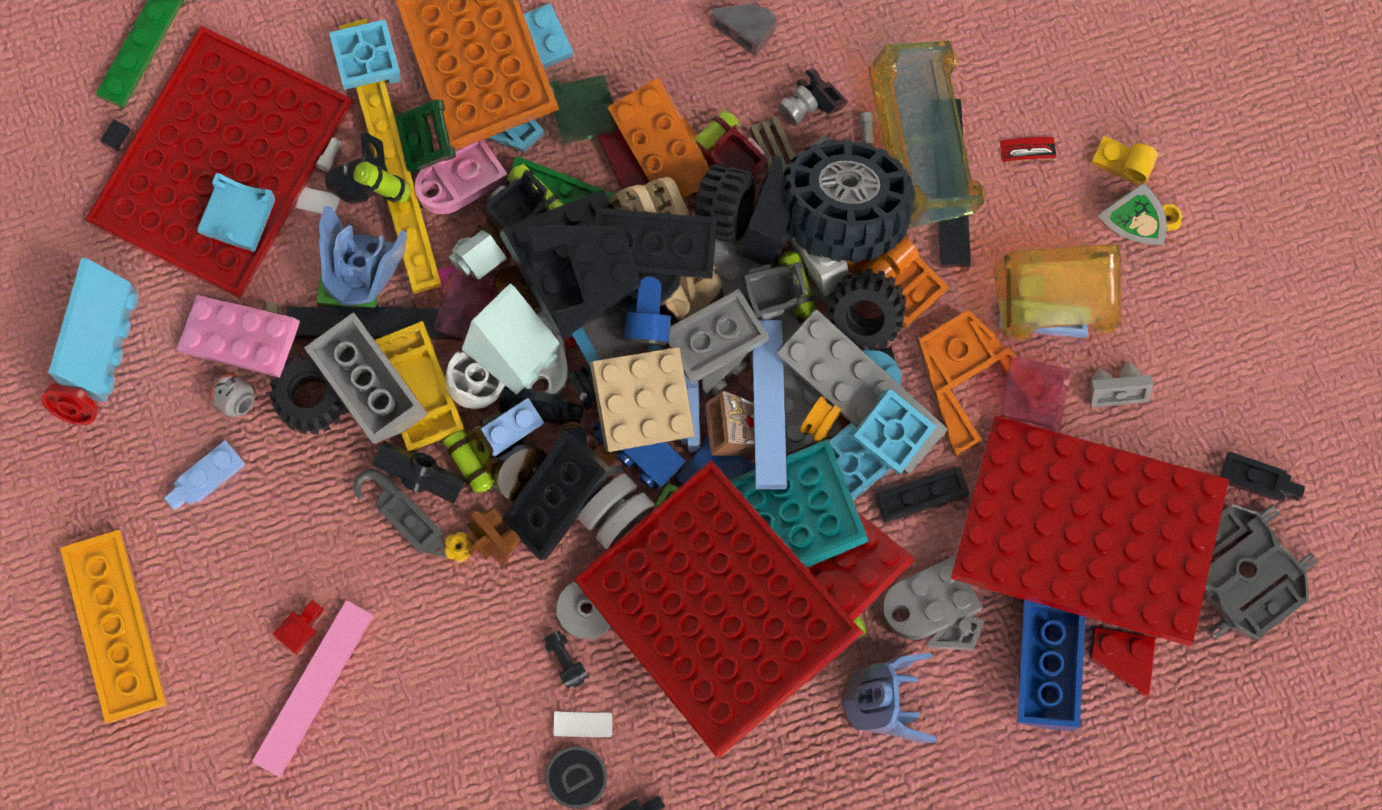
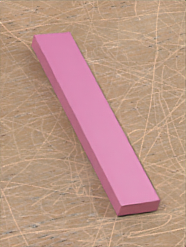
M347 600L345 601L252 760L253 763L281 777L371 622L373 614Z

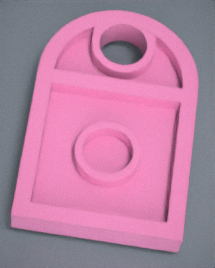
M484 140L456 150V158L442 161L420 170L415 180V193L419 202L426 210L436 214L455 212L508 181V174ZM431 189L439 190L436 196L432 198L425 197L427 191Z

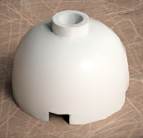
M459 351L456 353L447 366L445 376L447 392L456 403L470 409L485 408L494 403L504 389L505 385L465 352L460 353Z

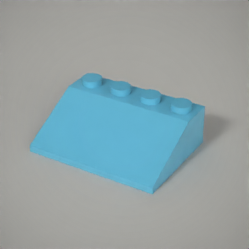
M81 257L48 373L60 385L74 389L79 387L86 391L87 396L92 400L106 402L107 395H110L114 389L115 378L113 374L115 366H119L122 361L123 350L121 345L123 338H127L130 332L131 323L128 320L131 310H135L137 307L138 293H136L137 290L131 282Z

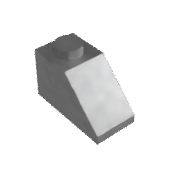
M754 3L715 8L710 13L711 26L755 56L776 31L777 19L773 12L766 7L760 8Z

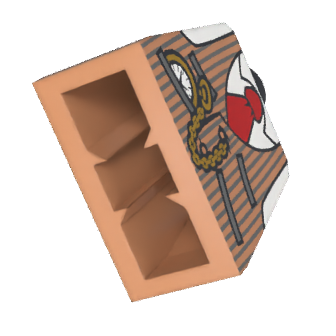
M726 391L720 392L707 401L705 406L711 455L748 456L754 453V403Z

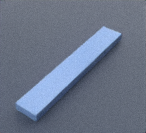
M759 320L769 336V341L752 350L755 489H786L783 361L775 355L783 346L782 320Z

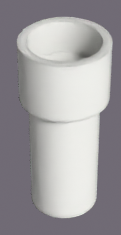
M331 138L323 155L320 156L316 163L319 169L326 172L331 169L334 163L333 160L342 144L341 141Z

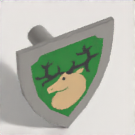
M1144 182L1097 215L1108 227L1127 239L1145 244L1164 245L1167 232L1166 215L1161 202Z

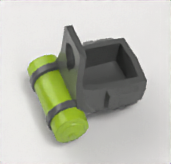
M786 252L777 259L779 265L776 267H771L770 264L761 265L747 270V274L742 276L747 303L761 321L778 318L784 315L785 310H792L794 317L807 318L816 309L815 298L811 293L804 269L805 264L802 262L800 253Z

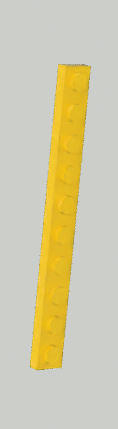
M366 18L363 20L340 25L339 28L340 30L350 27L368 24V21ZM385 81L358 86L356 89L368 133L383 142L385 164L388 173L401 177L405 182L409 183L411 188L410 195L404 203L387 201L397 237L401 230L407 232L406 250L403 259L413 294L442 287L412 177L406 168L399 132ZM372 145L373 151H374V154H375V158H376V157H377V152H376L375 147Z

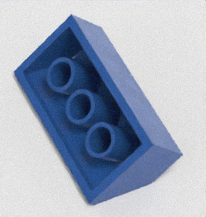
M1024 600L1017 723L1042 729L1076 731L1080 728L1085 634L1084 616Z

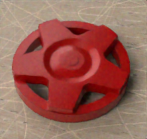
M53 383L45 389L41 397V402L49 413L68 423L77 425L91 424L95 421L99 407L87 396V392L79 387L74 389Z

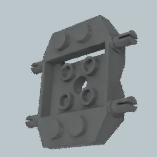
M1234 504L1222 511L1212 557L1248 530L1252 534L1210 564L1204 597L1221 617V621L1207 630V633L1210 635L1219 629L1218 632L1211 636L1213 640H1217L1225 632L1232 630L1256 641L1309 601L1306 571L1315 564H1318V559L1315 558L1306 564L1315 556L1313 553H1309L1298 562L1280 544L1274 531L1268 525L1270 521L1280 515L1279 510H1276L1268 516L1270 512L1277 508L1273 504L1261 514ZM1246 562L1253 567L1254 574L1252 578H1245L1240 574L1239 566L1241 563ZM1283 575L1287 577L1284 581H1282L1280 584H1278L1276 587H1274L1272 590H1270L1268 593H1266L1264 596H1262L1260 599H1258L1256 602H1254L1252 605H1250L1248 608L1241 612L1239 608H1241L1243 605H1245L1247 602H1249L1251 599H1253L1255 596H1257L1259 593H1261L1263 590H1265L1267 587H1269Z

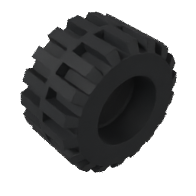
M713 164L703 177L696 196L694 216L717 218L716 240L735 244L743 235L754 204L755 183L752 173L720 164Z
M866 268L865 273H861L860 269L855 270L852 277L849 274L843 277L842 283L839 282L836 286L828 312V318L831 319L830 322L861 350H863V347H868L869 351L875 350L876 345H879L880 348L887 346L888 340L893 342L897 332L899 333L902 328L906 311V296L902 295L903 288L901 285L895 286V278L892 276L889 278L884 277L885 272L879 270L878 274L873 273L871 268ZM862 300L871 301L877 304L884 314L878 318H864L854 311L852 304Z
M301 354L294 356L296 361L292 363L287 359L281 376L277 377L276 380L271 379L270 382L272 391H269V395L273 402L274 410L283 423L285 422L293 431L297 429L302 434L310 431L312 435L319 434V429L323 428L325 432L330 430L329 425L333 422L337 425L341 421L339 418L340 414H346L347 408L309 354H307V358H302ZM307 381L324 383L326 394L318 405L311 408H301L294 404L293 397L295 391L301 384Z

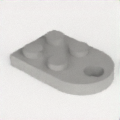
M954 556L891 587L884 600V618L888 627L895 634L910 640L924 639L982 611L983 607L971 585L950 579L956 560ZM897 609H904L908 612L909 618L904 622H897L892 618V613Z

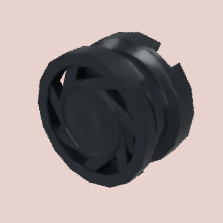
M587 362L582 369L576 372L572 370L567 373L586 410L593 407V403L596 402L592 372Z

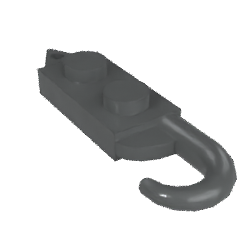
M375 469L364 470L358 474L353 486L354 493L358 499L361 500L364 497L361 492L362 483L368 479L374 480L384 490L377 501L379 512L421 555L428 553L443 558L446 557L441 538L443 532L386 474ZM437 549H442L440 553L436 552Z

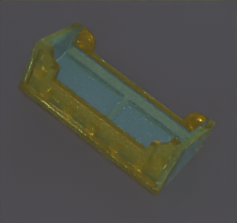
M951 41L885 44L868 68L884 150L892 158L896 157L902 163L903 170H907L915 188L914 204L908 229L975 214L984 204L986 198L984 187L980 185L978 180H972L950 77L958 62L957 54L952 49Z

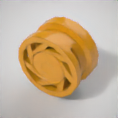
M823 396L813 406L799 430L801 433L805 432L813 436V440L817 443L822 442V438H825L842 411V408L839 406L828 404Z

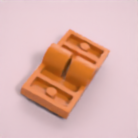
M655 78L607 107L649 182L663 177H670L675 181L683 199L698 191L701 181L710 167L695 142L696 136L691 126L679 114L660 78Z
M906 236L900 243L896 244L895 248L886 254L881 253L878 258L872 260L863 259L860 262L852 263L846 261L848 271L852 275L855 270L860 269L861 273H865L866 268H871L873 273L878 274L879 270L885 272L884 277L889 278L892 276L896 279L894 285L900 284L903 288L902 295L906 296V311L902 324L906 329L949 289V286L919 257L917 248Z

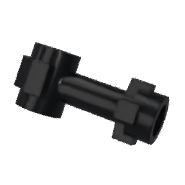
M556 631L544 638L547 652L554 651L564 669L559 675L566 688L569 689L572 686L576 688L585 683L584 680L589 676L580 661L574 664L564 646L568 643L566 636H562L560 631Z

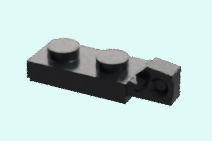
M504 386L500 402V412L505 413L524 399L529 398L544 422L556 424L576 422L581 424L584 406L568 403L562 400L561 395L522 389L516 395L507 386Z
M1233 452L1226 454L1219 476L1229 479L1228 485L1281 502L1285 498L1299 501L1303 497L1306 487L1291 482L1292 476L1286 474V470Z

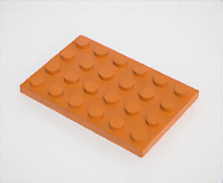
M396 0L431 101H444V118L451 147L455 148V151L559 110L518 0Z

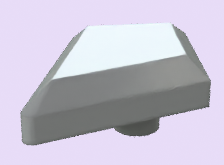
M970 616L937 632L928 642V648L974 650L984 621Z

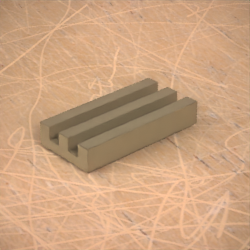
M775 116L768 122L765 120L757 126L756 124L750 126L755 142L765 152L764 157L767 159L765 162L767 169L769 170L772 160L759 133L764 131L774 155L782 158L783 171H785L787 165L770 128L774 127L789 163H791L795 155L778 117Z

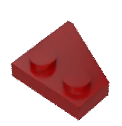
M1094 628L1090 660L1100 667L1109 670L1120 681H1125L1135 688L1140 695L1147 697L1150 694L1156 637Z

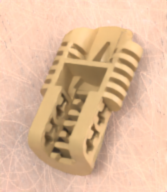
M670 177L659 178L643 186L635 185L624 188L608 199L610 205L612 204L615 210L690 216L675 181ZM715 264L713 265L712 279L682 277L676 293L672 298L660 303V305H666L679 322L709 306L711 300L719 293L723 284L720 275L714 272L716 270Z

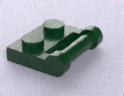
M433 100L395 116L406 168L409 172H417L439 162L456 158L455 148L451 147L443 111H445V105L443 100ZM431 114L440 148L436 151L434 150L427 116Z

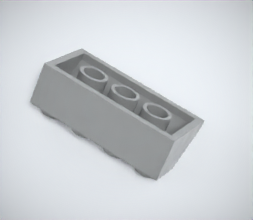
M354 312L304 347L373 444L405 432L428 415Z

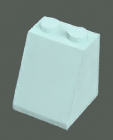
M509 284L471 321L462 350L517 395L524 387L527 389L532 387L539 378L538 372L542 368L548 370L558 358L555 353L560 343L512 284Z

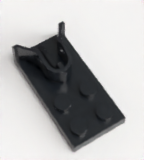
M583 428L565 430L503 516L502 521L509 529L515 531L521 541L540 561L547 560L608 475L621 473L623 469L618 465L609 467L586 444V431Z

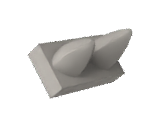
M1129 361L1122 367L1120 378H1113L1106 371L1098 369L1091 379L1088 397L1090 407L1149 402L1153 387L1151 375H1143Z

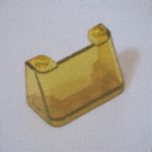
M1104 244L1016 251L1006 254L993 269L1003 337L1024 340L1030 338L1031 333L1035 332L1038 328L1092 324V328L1098 329L1099 333H1111L1116 331L1122 323L1121 253L1119 245Z

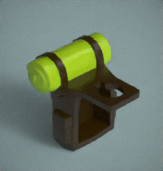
M502 412L486 417L480 422V427H475L472 432L457 431L447 436L443 441L449 456L453 458L466 479L467 485L472 488L475 494L486 492L493 486L495 481L492 474L495 473V467L505 453L507 455L513 451L512 448L518 445L530 444L525 436L496 456H492L494 450L481 428L503 414Z

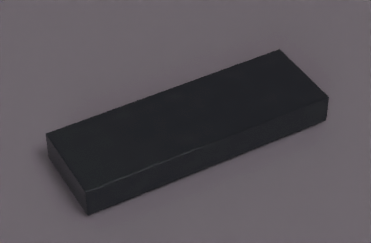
M956 467L876 493L874 497L885 524L968 497L970 494L960 467Z

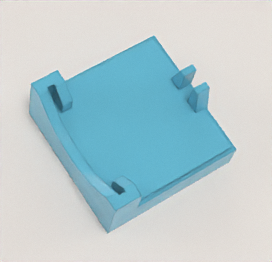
M386 19L329 32L344 90L384 80H389L390 84L401 82L400 70Z
M216 173L212 182L214 190L197 231L201 235L255 252L276 199L271 190L249 187Z
M886 389L876 399L878 402L851 437L867 449L866 453L874 455L873 458L875 460L882 461L896 474H901L937 426L892 389Z
M851 422L829 442L854 501L877 480H881L888 474L890 468L882 461L875 460L873 458L874 455L866 453L867 449L851 437L857 429Z

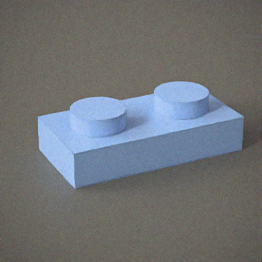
M526 398L483 426L481 430L494 450L492 456H496L543 425L544 421L529 398Z

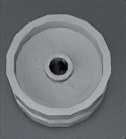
M626 474L618 476L600 490L582 509L577 518L589 531L599 528L596 539L606 550L645 518L655 507L654 503L644 493L633 496L637 485Z

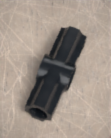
M383 441L372 464L401 478L402 484L409 490L415 492H424L426 490L452 503H455L466 480L437 466L436 460L426 453L414 452L412 454L387 441Z

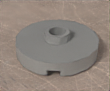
M575 582L568 584L560 593L556 604L557 618L562 628L570 636L591 640L604 635L611 628ZM586 603L592 606V611L587 614L581 611V606Z

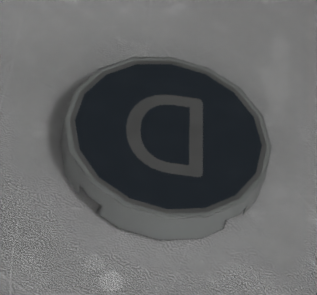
M570 747L561 750L552 758L546 771V784L550 795L557 803L567 808L583 809L592 806L601 798L607 784V772L604 762L595 752L585 747Z

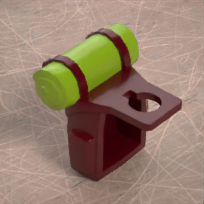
M723 110L718 116L712 118V122L696 136L695 142L710 167L713 164H720L749 171L754 176L767 161L764 157L765 152L754 139L743 136L737 130L740 125L735 116Z

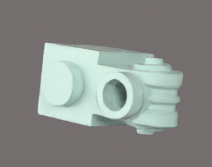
M483 230L472 238L460 239L452 250L453 254L449 256L450 261L458 271L461 270L466 276L471 274L478 280L507 258L491 235Z

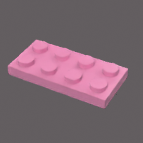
M196 295L176 350L183 354L280 377L300 321L293 317Z

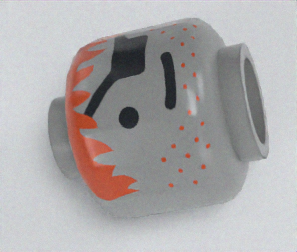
M226 373L212 381L209 400L213 406L229 417L241 416L252 408L254 404V390L249 383L238 375Z

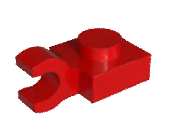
M312 600L303 610L301 616L292 611L272 635L294 654L298 655L317 633L311 625L322 615L325 609Z

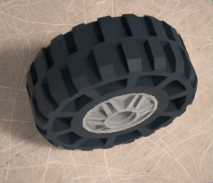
M843 139L842 141L827 140L819 145L813 144L807 147L804 152L798 153L791 160V163L787 165L784 171L782 188H786L784 202L786 208H789L790 220L787 228L791 230L790 237H794L799 246L803 249H809L816 256L828 257L830 260L837 262L846 260L850 261V263L860 262L863 259L872 260L878 258L881 253L886 254L895 248L896 244L903 240L909 228L915 197L912 179L907 170H903L902 163L896 157L892 158L886 150L875 148L870 143L852 142L850 139Z

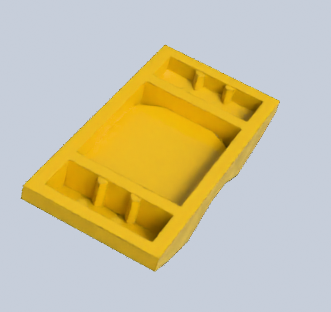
M421 321L376 339V343L428 413L427 416L401 433L408 452L445 439L457 431H465L456 403L447 392L445 376L424 322Z

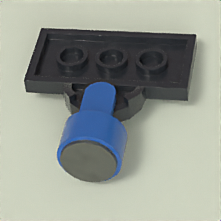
M596 208L595 226L624 228L641 282V287L630 294L637 300L636 313H626L624 339H627L626 342L665 346L666 343H669L671 316L659 315L660 303L672 298L679 289L682 277L712 279L717 218Z

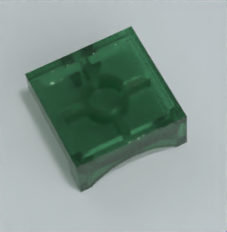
M605 74L560 84L559 80L549 82L559 110L554 111L562 145L618 132V126L607 108L613 103Z

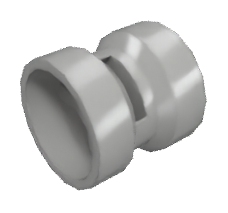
M800 85L793 91V96L784 98L778 103V108L784 118L796 126L803 120L805 113L810 114L818 108V104L810 91Z

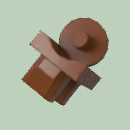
M491 508L482 514L477 510L470 516L471 521L467 524V527L472 532L466 537L472 544L467 553L471 557L480 553L485 560L493 556L503 566L509 561L512 552L517 548L521 539L511 529L502 536L498 534L495 528L502 523V518L495 508Z

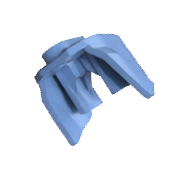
M324 207L319 222V249L323 286L342 306L358 305L373 301L390 280L398 267L399 260L404 256L407 232L401 230L394 245L391 242L385 241L384 236L381 235L379 238L367 234L353 236L352 226L348 225L344 229L332 207Z
M931 653L896 656L886 663L873 664L854 672L848 682L842 700L843 708L854 729L898 736L917 743H936V736L906 728L902 724L912 723L920 717V713L903 712L900 709L898 686L901 682H918V677L896 674L895 672L907 669L916 661L932 658Z

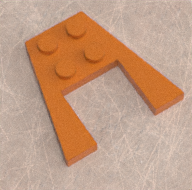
M969 310L917 341L943 424L948 429L946 433L954 456L979 443L982 439L951 389L994 363L998 362L1029 411L1056 395L1052 389L1050 390L1039 380V377L1031 369H1028L1021 363L1009 348H1006L995 338L996 335Z

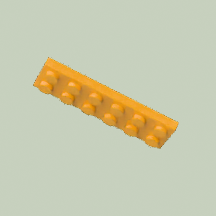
M116 530L60 547L105 723L109 724L167 706L122 532Z

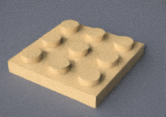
M679 347L590 362L605 452L695 437Z

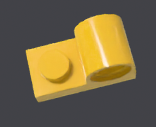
M1103 136L1091 165L1139 186L1143 182L1146 184L1156 163L1158 153L1155 149L1145 144L1135 143L1130 148Z

